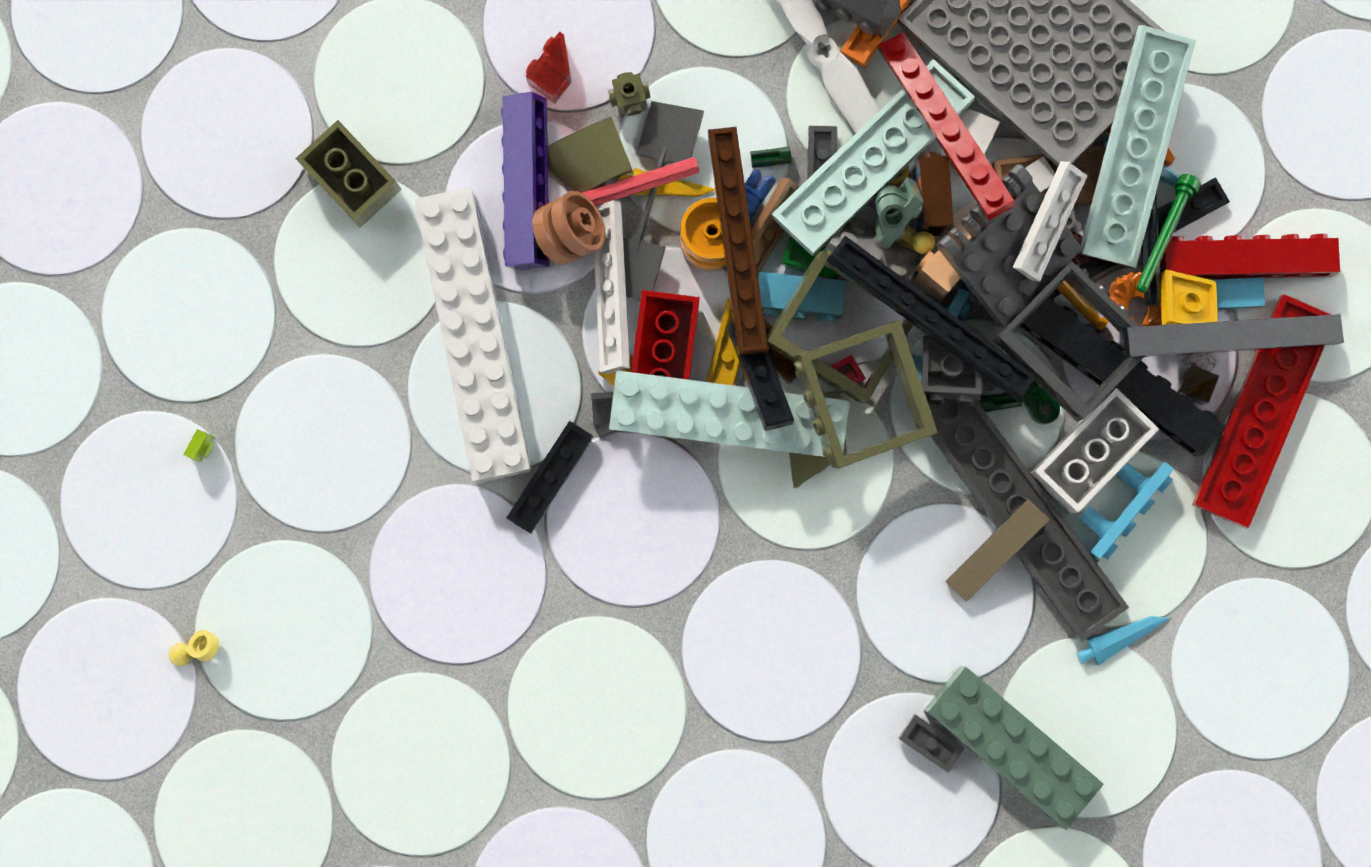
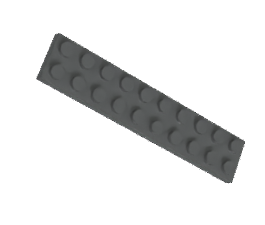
M946 399L940 405L928 403L938 432L930 435V438L997 529L1028 498L1050 518L1016 555L1078 640L1083 642L1128 609L1129 606L978 401H974V405L961 406L956 404V400Z

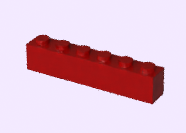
M1319 233L1310 235V238H1299V234L1282 235L1281 239H1271L1270 235L1264 234L1255 235L1252 239H1242L1241 235L1225 236L1224 240H1213V236L1195 237V240L1184 241L1183 236H1173L1160 261V274L1165 270H1171L1208 280L1260 277H1332L1340 272L1339 238H1328V234Z

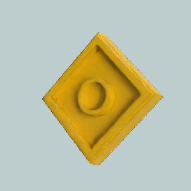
M1165 270L1160 274L1162 325L1218 322L1216 281L1171 270Z

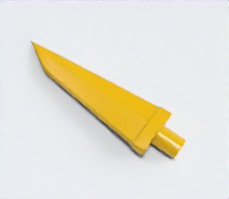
M634 168L633 175L625 174L623 176L618 177L617 181L627 179L645 173L647 171ZM677 180L658 186L655 195L699 197L715 189L692 182ZM650 189L633 195H649Z

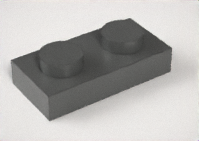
M809 125L807 180L837 152V126Z
M916 714L912 716L898 737L902 742L948 773L965 749Z

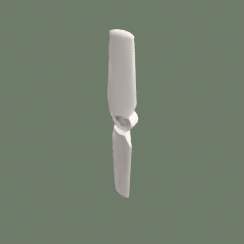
M778 0L793 29L809 45L807 50L808 59L812 65L820 68L826 90L854 132L857 133L880 111L860 73L840 51L838 53L837 45L833 39L827 37L822 17L811 0ZM819 47L828 50L826 58L824 55L818 56L817 51Z

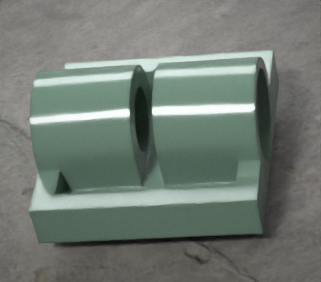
M908 176L899 188L895 185L887 184L874 197L878 214L874 221V226L879 243L888 249L893 242H898L903 237L906 230L905 226L911 218L916 219L923 209L924 201L917 182Z

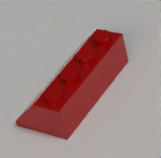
M642 290L631 368L632 373L690 380L700 297Z

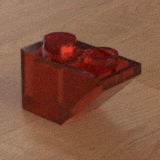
M560 31L555 38L551 36L546 41L542 49L544 51L538 60L533 59L525 72L528 85L554 104H556L572 82L565 36Z

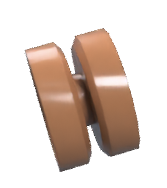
M569 191L555 201L540 207L535 211L532 219L533 233L537 244L552 262L559 265H569L580 259L583 255H588L598 250L604 244L606 236L602 216L595 204L586 195L578 191Z

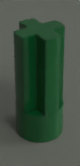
M790 146L750 151L752 168L792 163Z
M1007 393L983 395L978 403L985 412H993L995 410L1021 407L1022 399L1017 402Z

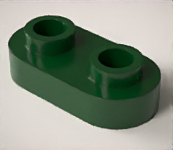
M1038 384L1036 388L1029 387L1021 398L1029 415L1038 424H1049L1055 421L1060 414V405ZM1042 404H1047L1050 407L1049 414H1044L1041 411Z

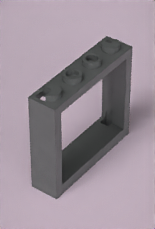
M1071 261L993 341L1012 359L1036 376L1034 381L1078 422L1084 419L1144 357L1126 358L1083 402L1013 334L1064 280L1068 281L1122 335L1123 328L1138 327L1131 319V313L1124 306L1117 305L1109 298L1111 295L1105 287L1100 284L1096 285L1089 278V273L1086 269L1082 270Z

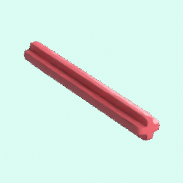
M692 157L583 192L582 194L586 195L595 206H599L612 200L621 199L696 175L700 172L697 159Z

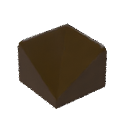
M1191 365L1186 368L1177 392L1189 395L1199 404H1207L1212 397L1219 375Z

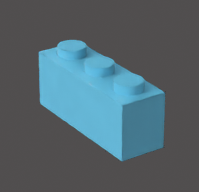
M759 272L758 281L763 316L777 317L778 313L782 312L803 276ZM816 278L792 319L806 320V317L810 316L818 317V321L823 323H835V319L840 320L843 314L846 281Z

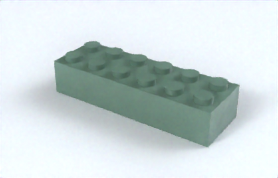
M960 666L924 709L928 715L1065 830L1069 828L1104 785V783L966 666Z

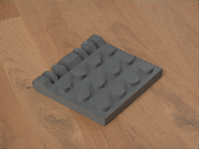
M1017 164L1008 173V176L1006 175L1002 179L1004 186L1015 201L1014 208L988 221L979 205L976 204L970 210L971 217L966 215L961 220V224L965 227L971 238L968 240L959 229L954 227L948 233L949 236L945 235L937 243V248L999 327H1006L1083 249L1065 226L1040 282L1032 281L1013 268L1044 199V196L1033 183L1030 173L1020 164Z

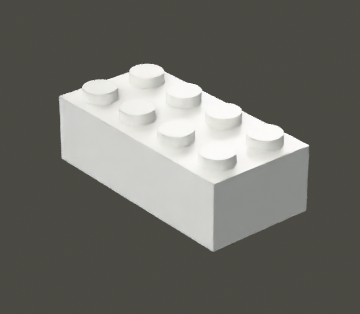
M1115 388L1030 473L1070 514L1078 513L1159 428Z

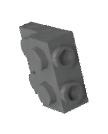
M924 335L921 384L927 402L933 405H940L946 399L956 400V404L961 406L974 405V401H980L982 395V375L931 337Z

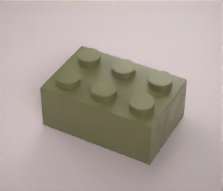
M339 120L295 158L359 228L402 190L395 179Z

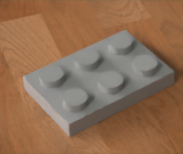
M855 217L833 236L825 249L826 252L828 250L833 252L844 236H847L906 281L910 280L922 259L911 249L905 248L897 242H893L889 249L880 244L876 230Z

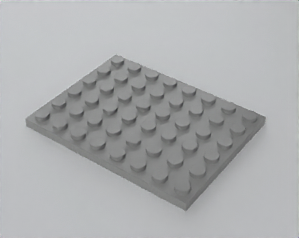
M916 0L897 18V23L1057 167L1061 161L1073 164L1113 124L1138 26L1145 25L1163 30L1130 0Z

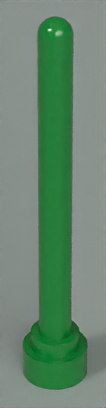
M1182 174L1175 184L1177 197L1136 288L1140 293L1148 290L1187 201L1198 193L1201 182L1193 175Z

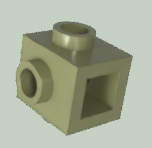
M625 72L619 74L617 79H612L613 89L608 90L611 106H617L619 116H634L647 110L646 99L651 98L648 83L647 81H641L640 73L633 75L632 72ZM629 91H634V92L631 93V94H626V93H625V92H629Z

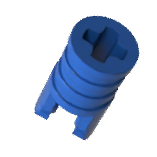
M753 169L745 182L750 222L756 210L759 209L760 204L763 203L776 182V179L769 175L763 179V182L755 190L761 180V172L757 169Z

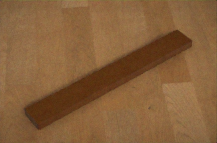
M737 126L708 129V142L738 356L768 353Z

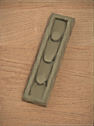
M1028 498L945 582L967 602L1050 518Z

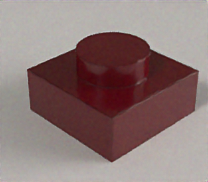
M851 354L831 366L858 384L866 380Z

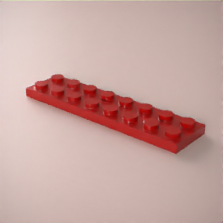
M1282 294L1279 296L1271 318L1331 314ZM1325 345L1261 349L1256 351L1193 500V506L1245 529L1250 527Z

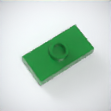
M789 236L781 265L806 272L816 254L812 256L793 237ZM823 246L817 253L821 251L826 253V247ZM823 266L818 277L836 280L838 274Z

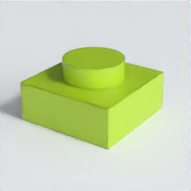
M197 429L183 455L192 460L202 462L203 458L206 459L211 454L214 447L212 441L215 437Z

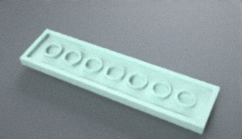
M1145 25L1138 26L1081 242L1083 249L1079 254L1136 268L1196 40Z
M933 59L926 67L959 116L974 101L975 96ZM902 89L772 213V219L812 256L829 242L885 185L889 184L935 139L905 90Z
M616 370L609 423L610 430L825 457L822 453V447H825L822 436H818L813 427L812 420L815 419L812 407H807L802 394L784 392L794 418L793 425L764 431L748 387ZM824 397L843 452L850 401Z

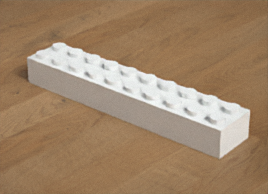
M468 187L414 199L472 482L478 484L533 472L475 194L472 188Z

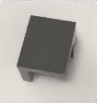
M613 392L591 393L593 425H609Z

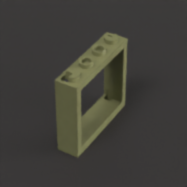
M828 250L826 253L821 251L816 254L766 336L769 347L793 362H796L795 355L807 351L784 338L782 334L823 266H826L875 297L826 261L832 251ZM904 319L902 327L907 337L914 325ZM888 346L864 387L818 358L812 360L818 378L858 403L863 404L869 401L893 361V357Z
M900 320L795 355V374L799 380H803L806 389L803 391V397L807 407H812L815 415V419L812 420L816 434L822 436L825 447H822V453L826 457L827 463H831L832 468H841L938 433ZM885 335L916 430L843 455L812 360Z

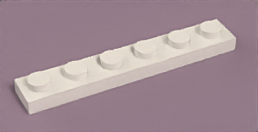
M615 200L596 206L602 216L606 236L604 244L594 251L600 372L605 374L630 368L621 203Z

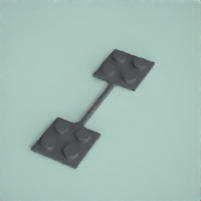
M651 101L636 155L657 160L656 169L664 167L670 162L676 163L692 158L705 111ZM657 187L650 189L637 236L633 239L623 238L626 297L641 300L642 290L654 291L666 249L665 246L650 244L644 240V232Z

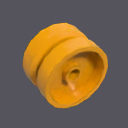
M701 199L693 203L683 215L680 224V249L685 258L695 267L704 270H719L725 267L726 264L717 199Z

